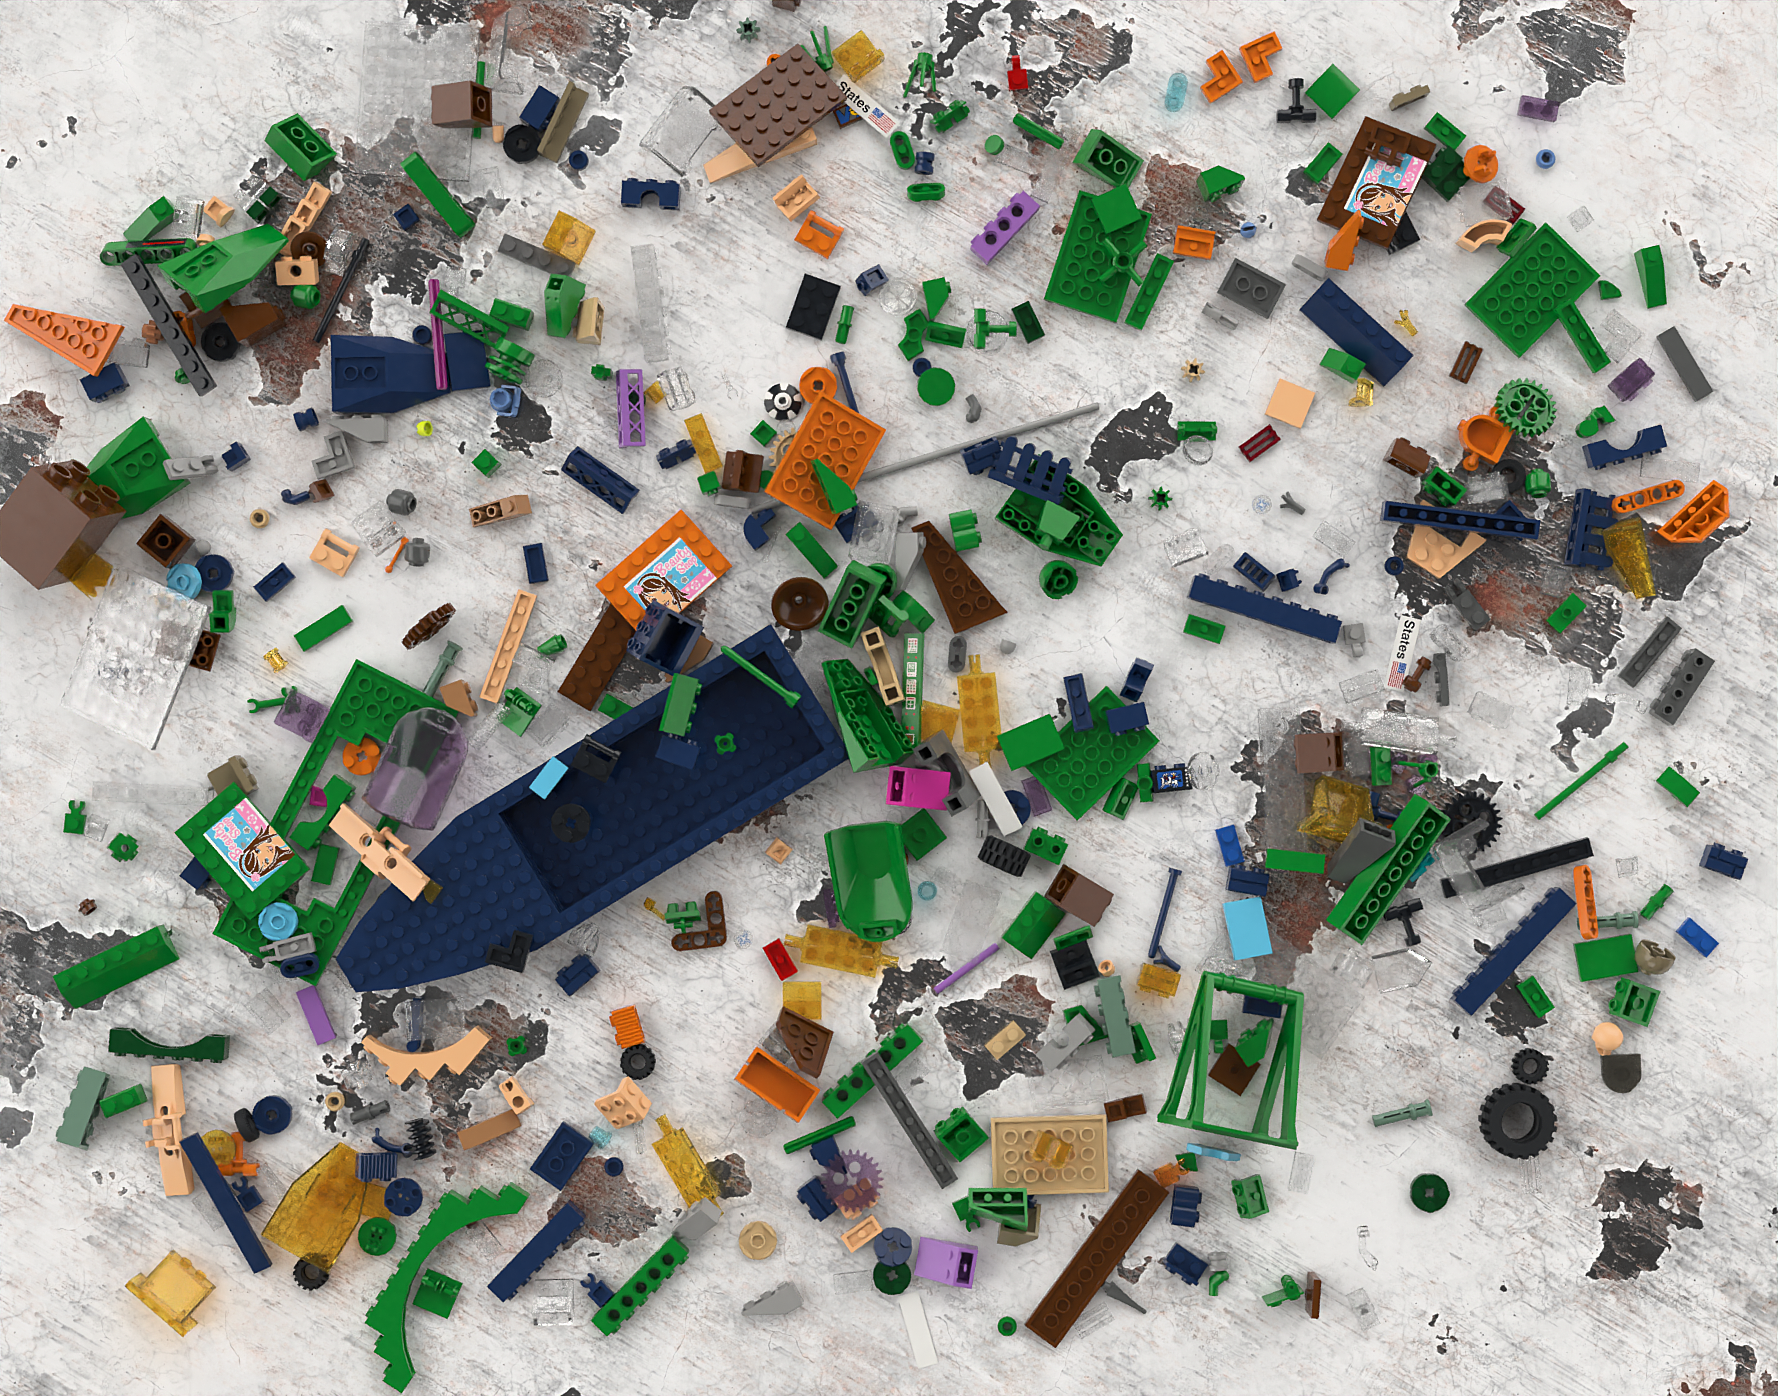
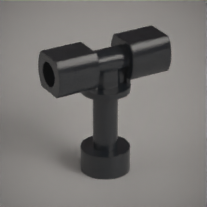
M1289 79L1288 88L1292 89V105L1289 106V109L1277 110V123H1290L1291 120H1301L1302 123H1315L1316 109H1304V106L1300 105V89L1304 88V79Z
M1420 898L1406 901L1405 905L1399 907H1389L1383 915L1385 921L1397 918L1398 921L1403 922L1407 938L1404 939L1407 947L1421 943L1419 934L1415 935L1410 918L1413 917V912L1423 909Z

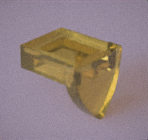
M1358 378L1356 397L1349 400L1348 406H1372L1374 383L1365 378Z

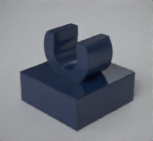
M1292 568L1276 574L1282 592L1299 587V584L1302 583L1296 577V574L1299 573L1298 570Z

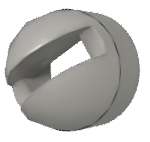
M199 540L195 542L200 556L210 552L211 545L208 541Z
M1002 639L1000 649L1005 654H1011L1016 647L1015 643Z

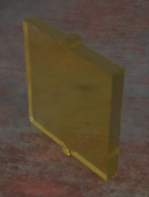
M365 1182L362 1195L359 1196L360 1201L356 1213L372 1218L382 1217L390 1220L392 1212L384 1205L386 1187Z

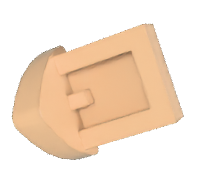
M213 196L202 211L215 220L219 227H222L231 218L235 209L228 207Z

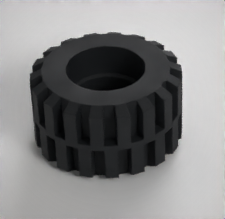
M992 835L986 837L978 854V858L981 861L1016 877H1022L1031 857L1027 851Z

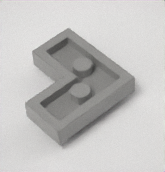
M339 431L324 436L329 455L312 460L317 479L320 480L355 468L344 432Z

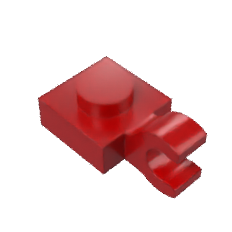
M1020 55L1012 56V70L1007 71L1009 91L1027 90V70L1020 68Z

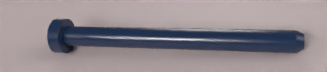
M1169 867L1168 870L1171 874L1148 952L1149 958L1156 956L1177 877L1182 874L1181 870Z

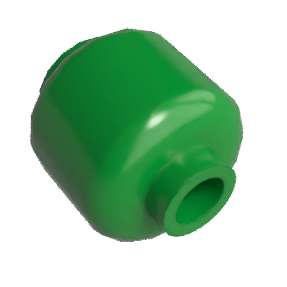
M295 285L290 292V298L298 308L313 309L319 304L321 294L315 285Z
M1533 469L1531 473L1526 475V493L1531 495L1532 498L1546 497L1551 491L1550 474L1544 472L1543 469Z

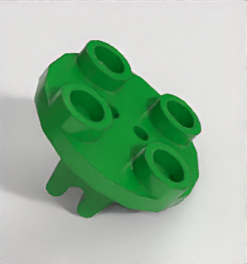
M382 1217L369 1218L358 1231L359 1245L364 1252L370 1255H384L396 1243L397 1233L395 1225Z

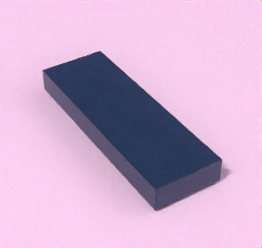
M1079 673L1063 677L1075 733L1094 729L1083 674Z

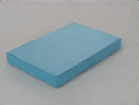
M1261 896L1222 904L1234 961L1273 953Z

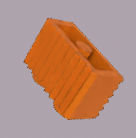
M635 1004L611 1012L612 1015L609 1018L612 1027H616L617 1030L615 1040L618 1046L621 1045V1048L624 1049L646 1041Z

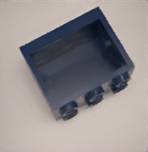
M653 600L647 606L643 620L637 624V631L628 641L626 651L639 660L671 676L674 673L680 674L704 627Z

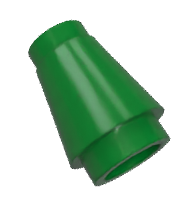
M555 634L538 646L537 649L540 656L544 657L564 652V649L568 646L562 634Z

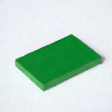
M1050 713L997 735L1011 771L1065 749Z
M1632 934L1573 943L1580 982L1638 972Z

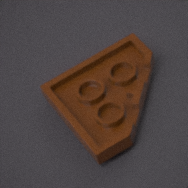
M783 1006L775 1025L800 1071L817 1079L821 1074L834 1032Z

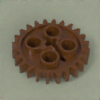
M447 603L436 611L429 612L419 620L418 624L408 631V634L401 641L407 650H410L421 644V642L428 641L450 621L449 619L455 614L456 609L451 603Z

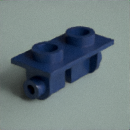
M683 439L670 449L667 447L660 450L656 458L661 468H666L667 470L679 464L676 459L678 456L682 462L694 457V454L697 452L694 446L690 447L692 446L691 440L686 441V439Z

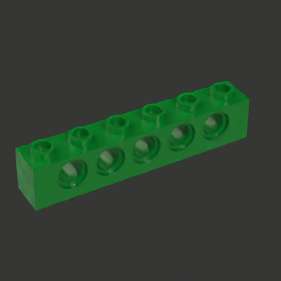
M908 1022L905 1025L901 1023L894 1030L895 1034L891 1038L889 1036L884 1038L879 1043L881 1047L876 1050L879 1055L884 1051L891 1054L890 1060L884 1061L890 1071L923 1042L922 1037ZM896 1039H903L906 1043L905 1046L897 1048L894 1044ZM872 1049L865 1057L876 1052L875 1049ZM860 1062L851 1068L853 1072L849 1076L843 1075L837 1081L838 1086L834 1089L830 1087L823 1094L822 1103L837 1119L875 1086ZM859 1077L863 1083L861 1086L856 1087L852 1084V1079ZM840 1090H845L848 1093V1097L842 1100L838 1098L837 1093Z
M672 1235L615 1295L592 1317L591 1322L606 1336L610 1333L614 1335L622 1327L620 1323L624 1319L628 1321L635 1313L633 1310L638 1305L641 1307L649 1299L647 1295L651 1291L655 1293L662 1286L660 1282L664 1278L669 1279L674 1274V1268L678 1264L682 1265L689 1258L687 1256L689 1249ZM671 1255L674 1261L667 1263L664 1260V1256ZM653 1268L658 1269L660 1276H652L650 1270ZM643 1282L647 1289L644 1291L639 1290L637 1283ZM629 1296L633 1299V1303L626 1304L623 1298ZM612 1310L618 1311L619 1314H620V1317H618V1318H613V1317H611L610 1311H612Z

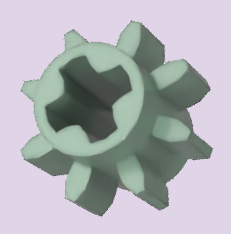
M747 17L746 21H739L741 28L736 29L738 34L742 33L740 36L741 41L746 39L751 43L753 38L758 39L756 32L761 30L760 27H755L757 24L756 20L752 22ZM747 28L749 30L750 28H752V32H745V29Z

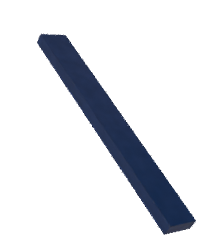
M194 1133L182 1139L179 1143L253 1273L255 1274L271 1267L273 1263L199 1133Z

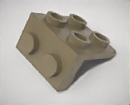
M234 755L228 759L227 763L207 774L217 795L233 782H236L246 795L259 789L255 776L249 772L248 764L241 755Z

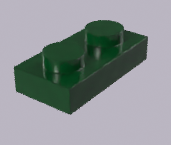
M1029 301L1011 309L1027 344L1045 336Z

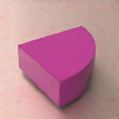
M317 786L312 787L309 805L327 807V798L321 788Z

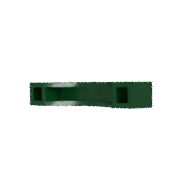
M114 1027L110 1029L108 1052L114 1053V1056L134 1054L136 1058H145L146 1055H153V1059H165V1056L172 1057V1060L178 1061L184 1060V1058H191L193 1062H203V1059H210L211 1063H222V1060L229 1058L230 1035L209 1034L190 1045L167 1046L149 1040L135 1028Z

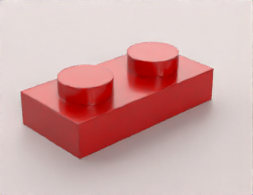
M780 938L763 947L765 954L781 981L798 972Z

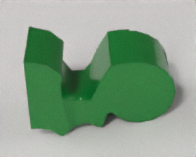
M1605 406L1597 407L1591 410L1585 421L1576 426L1575 432L1580 438H1588L1599 431L1597 419L1601 424L1605 425L1616 420Z

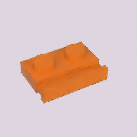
M1178 225L1173 254L1211 260L1216 232Z

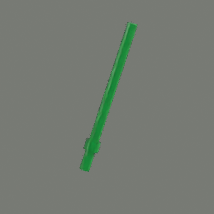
M1623 742L1613 751H1608L1602 760L1537 811L1534 816L1538 820L1544 817L1605 766L1615 762L1618 756L1629 748L1628 745Z

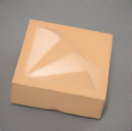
M776 837L765 853L779 864H782L793 849Z

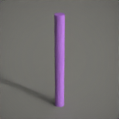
M996 943L992 944L934 987L937 994L999 950Z

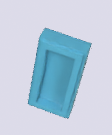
M552 756L529 788L543 799H546L569 768Z

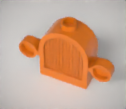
M1491 407L1489 416L1476 415L1467 421L1463 419L1460 421L1457 427L1460 444L1465 451L1472 454L1462 461L1464 470L1468 472L1476 470L1479 466V458L1491 465L1498 463L1514 432V429L1509 432L1510 426L1503 427L1504 423L1498 421L1501 414H1495L1498 408Z

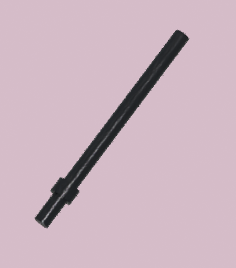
M362 237L357 250L353 251L351 255L352 260L317 329L313 341L320 343L359 262H362L365 256L363 253L370 240Z

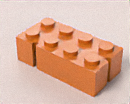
M756 1046L746 1060L748 1066L744 1064L734 1080L778 1111L784 1109V1115L799 1123L820 1092V1089Z

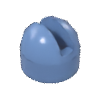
M1251 222L1244 223L1240 229L1241 235L1244 238L1253 237L1256 233V226ZM1244 228H1253V230L1244 231Z

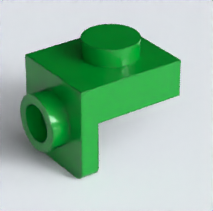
M715 471L697 478L703 495H708L709 497L717 494L718 490L722 489Z

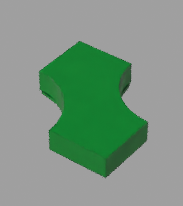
M920 308L904 318L907 328L906 335L898 344V347L907 361L924 352L921 337L929 322Z

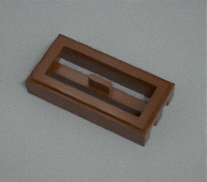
M1465 341L1449 377L1467 384L1483 348H1478L1476 345ZM1469 348L1470 350L1457 376L1455 372L1466 349ZM1476 351L1465 378H1462L1473 352Z

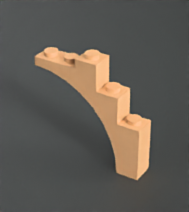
M477 1025L457 1043L429 1052H408L395 1049L380 1042L372 1035L366 1036L361 1043L368 1053H374L379 1057L378 1061L382 1065L390 1067L386 1072L388 1080L395 1085H402L415 1069L418 1070L417 1074L425 1080L433 1079L445 1063L448 1065L447 1069L455 1075L456 1073L458 1075L462 1074L492 1037Z

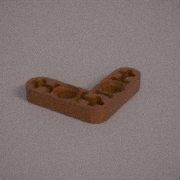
M710 891L705 897L708 930L676 934L671 941L672 947L675 950H695L719 947L725 944L727 930L723 898L720 892ZM712 894H715V897H719V901H716V908L720 906L721 910L709 911V908H713V903L708 900V898L712 897ZM713 913L721 915L720 923H712L711 915ZM716 932L724 936V939L720 941L721 943H717V940H710L711 944L708 945L706 933H710V937L716 936ZM687 935H691L690 942L692 947H689V943H684L682 948L675 944L678 937H681L682 940H688ZM696 935H703L705 938L703 945L695 944L694 937Z

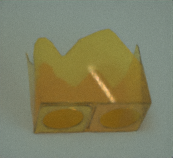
M92 553L69 581L87 597H89L88 595L96 597L97 592L94 587H104L113 583L115 580L111 569H118L101 555Z

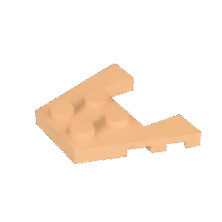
M1424 499L1420 502V505L1435 507ZM1415 525L1406 558L1439 579L1485 543L1486 539L1476 533L1469 532L1462 545L1458 546L1430 527Z

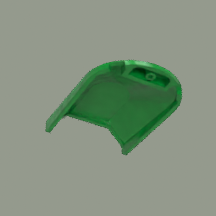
M878 821L851 824L827 831L824 834L830 873L837 911L844 926L858 935L859 938L870 942H883L899 935L909 923L913 910L901 823Z

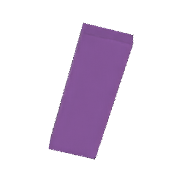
M312 985L297 991L296 995L317 1045L336 1038L316 986Z

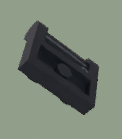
M1405 212L1395 233L1399 244L1395 245L1392 240L1387 250L1389 255L1420 240L1407 212Z
M586 734L571 766L607 783L622 752L618 749L613 750ZM590 746L612 757L610 762L586 751L587 747Z

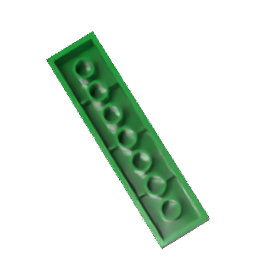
M1414 794L1390 828L1395 831V846L1356 876L1326 921L1360 945H1363L1451 819L1430 802Z

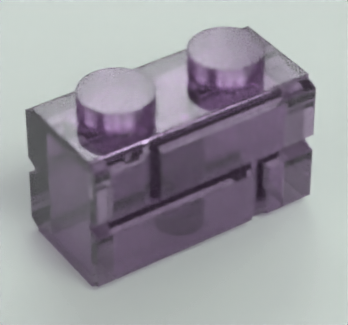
M1638 358L1607 386L1621 402L1626 400L1632 401L1639 395L1637 391L1641 387L1645 389L1653 382L1651 378L1655 373L1641 358Z

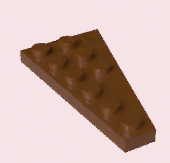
M930 521L911 528L913 532H923V537L926 538V546L922 556L954 634L1008 613Z

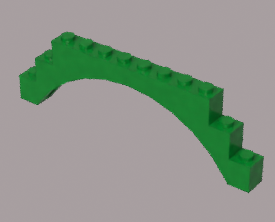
M510 1182L508 1186L504 1184L498 1193L501 1197L482 1185L478 1190L474 1188L468 1197L471 1201L452 1189L448 1193L444 1192L438 1201L441 1205L438 1209L434 1208L428 1217L430 1222L427 1226L423 1225L419 1230V1239L417 1242L413 1240L407 1249L410 1253L406 1258L402 1257L396 1266L399 1268L396 1275L392 1273L387 1280V1289L385 1291L382 1289L376 1297L378 1301L376 1306H371L365 1314L368 1317L365 1324L381 1333L374 1343L377 1346L374 1353L390 1362L383 1372L386 1376L382 1381L400 1393L405 1390L416 1373L407 1347L405 1318L411 1286L423 1261L434 1247L447 1236L469 1223L491 1216L518 1214L530 1193L513 1182Z

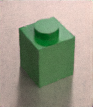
M486 449L471 462L487 478L502 465Z

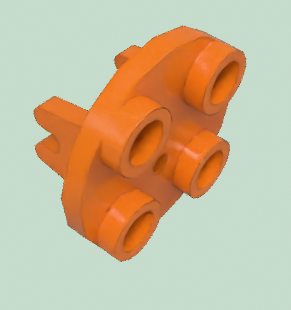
M1484 145L1469 148L1464 157V174L1478 183L1491 181L1498 172L1496 151H1492Z

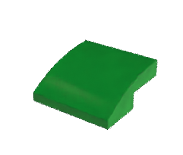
M1332 64L1309 87L1305 94L1333 119L1360 89L1340 69Z

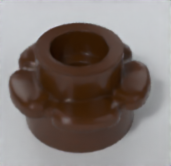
M87 898L79 904L78 912H82L84 916L92 913L97 908L95 900Z

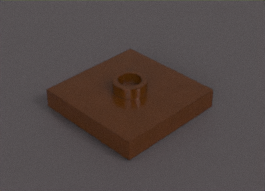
M1227 1043L1223 1053L1220 1054L1207 1075L1241 1097L1261 1064L1256 1062L1247 1067L1235 1047Z
M1308 1272L1307 1289H1305V1311L1311 1319H1318L1321 1280L1315 1272Z

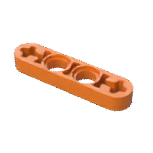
M1672 480L1624 494L1613 499L1612 509L1616 513H1626L1681 496L1684 493L1685 486L1679 480ZM1674 486L1678 487L1676 491L1668 493L1666 489L1673 488ZM1654 489H1659L1661 492V497L1658 500L1653 497ZM1637 494L1643 496L1644 500L1641 505L1635 502ZM1621 502H1630V504L1618 507V504Z
M1587 865L1576 866L1573 870L1580 932L1585 940L1598 937V923L1591 870Z

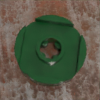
M1422 1173L1416 1176L1410 1185L1411 1201L1417 1208L1428 1213H1433L1443 1208L1450 1196L1447 1183L1434 1173ZM1433 1188V1196L1425 1197V1189Z
M878 1261L873 1269L874 1284L876 1288L887 1295L903 1293L911 1281L909 1265L905 1262L897 1267H887ZM894 1270L898 1276L890 1280L886 1274Z

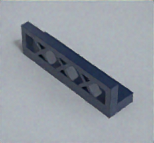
M579 446L568 455L561 468L562 472L621 514L625 513L630 502L640 491ZM570 463L576 466L577 472L568 468ZM584 475L590 476L593 483L586 481ZM600 486H604L609 494L603 493ZM615 497H619L623 501H625L624 505L622 506L619 503H617Z

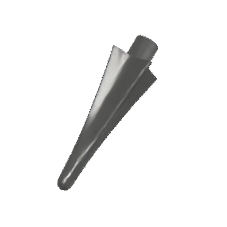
M1105 1281L1101 1287L1105 1289L1107 1296L1146 1314L1147 1311L1133 1301L1113 1281L1111 1283Z

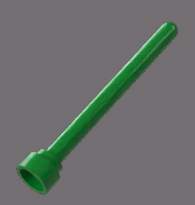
M723 645L721 647L722 653L784 697L789 707L793 708L801 698L800 694L787 691L728 646Z

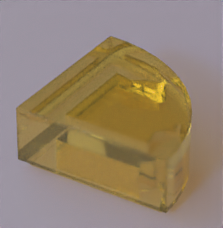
M432 879L423 889L425 898L430 904L434 902L443 889L442 886Z

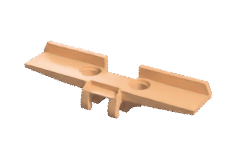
M342 804L340 811L329 826L361 854L360 861L380 879L387 877L412 901H415L430 881V878L407 858L412 848L408 844L402 843L393 835L389 827H384L378 832L349 806ZM368 837H371L372 843L366 847L365 841ZM389 840L399 850L391 847L388 851L384 844L385 841Z
M178 1064L151 1066L155 1118L143 1120V1126L152 1125L153 1140L145 1141L146 1148L151 1146L158 1147L165 1195H189L194 1191L192 1164L179 1143L183 1139L180 1117L186 1114L181 1067ZM165 1106L168 1107V1114L166 1115L163 1112ZM168 1150H172V1151H173V1155H171V1154L168 1152Z

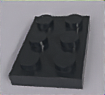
M805 273L786 328L822 341L841 286Z

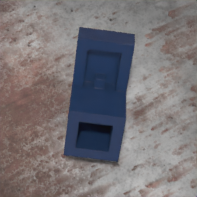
M765 508L757 514L758 518L756 520L751 514L745 520L743 527L744 536L755 551L770 540L761 527L776 517L772 509L767 510Z
M1136 657L1123 683L1120 696L1138 702L1154 664Z

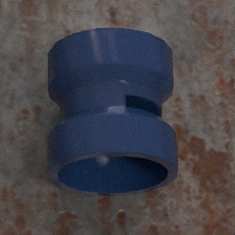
M916 152L917 165L915 166L914 173L932 175L934 169L932 162L934 161L935 154L931 152Z
M312 407L306 409L305 413L296 412L293 414L300 432L306 430L309 425L312 427L319 425L317 415Z

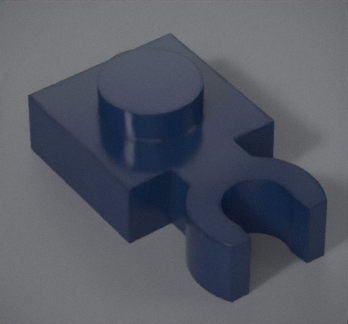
M242 1176L240 1178L242 1186H239L236 1181L231 1185L234 1190L240 1192L236 1198L247 1213L264 1202V1199L254 1185L250 1188L248 1187L247 1178Z
M588 1273L587 1275L590 1277L591 1282L587 1284L584 1280H581L580 1283L583 1287L590 1289L587 1295L599 1308H602L615 1293L603 1280L597 1283L595 1275Z

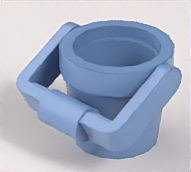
M501 385V388L495 389L491 393L490 404L497 411L498 416H517L521 389L517 386Z

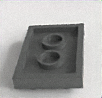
M1235 258L1217 293L1268 319L1286 284Z

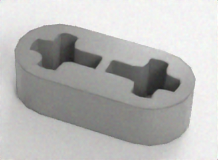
M1297 254L1292 261L1294 267L1319 281H1323L1328 273L1326 269L1302 255Z
M715 494L714 505L750 509L751 499Z

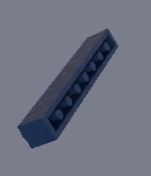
M1393 501L1382 502L1380 521L1527 540L1538 539L1541 521Z
M1199 573L1198 576H1193L1187 599L1330 644L1336 643L1342 621L1338 620V616L1328 613L1327 616L1319 614V610L1313 608L1305 610L1301 608L1302 605L1290 602L1289 605L1283 603V599L1272 596V599L1264 597L1265 593L1254 590L1251 593L1246 591V587L1240 585L1232 587L1228 585L1227 581L1217 579L1216 582L1210 580V576Z
M1551 887L1544 894L1545 898L1532 906V912L1528 916H1523L1518 921V927L1515 930H1510L1505 935V940L1502 944L1498 943L1492 949V954L1488 958L1485 957L1478 964L1479 968L1467 975L1465 978L1466 982L1453 990V996L1450 999L1466 1014L1472 1016L1577 904L1561 888Z

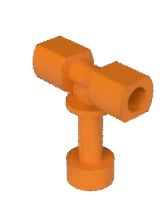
M232 1132L231 1141L235 1142V1159H232L231 1163H220L218 1165L220 1172L223 1176H233L235 1173H243V1176H258L260 1174V1163H247V1159H243V1141L246 1140L239 1132Z

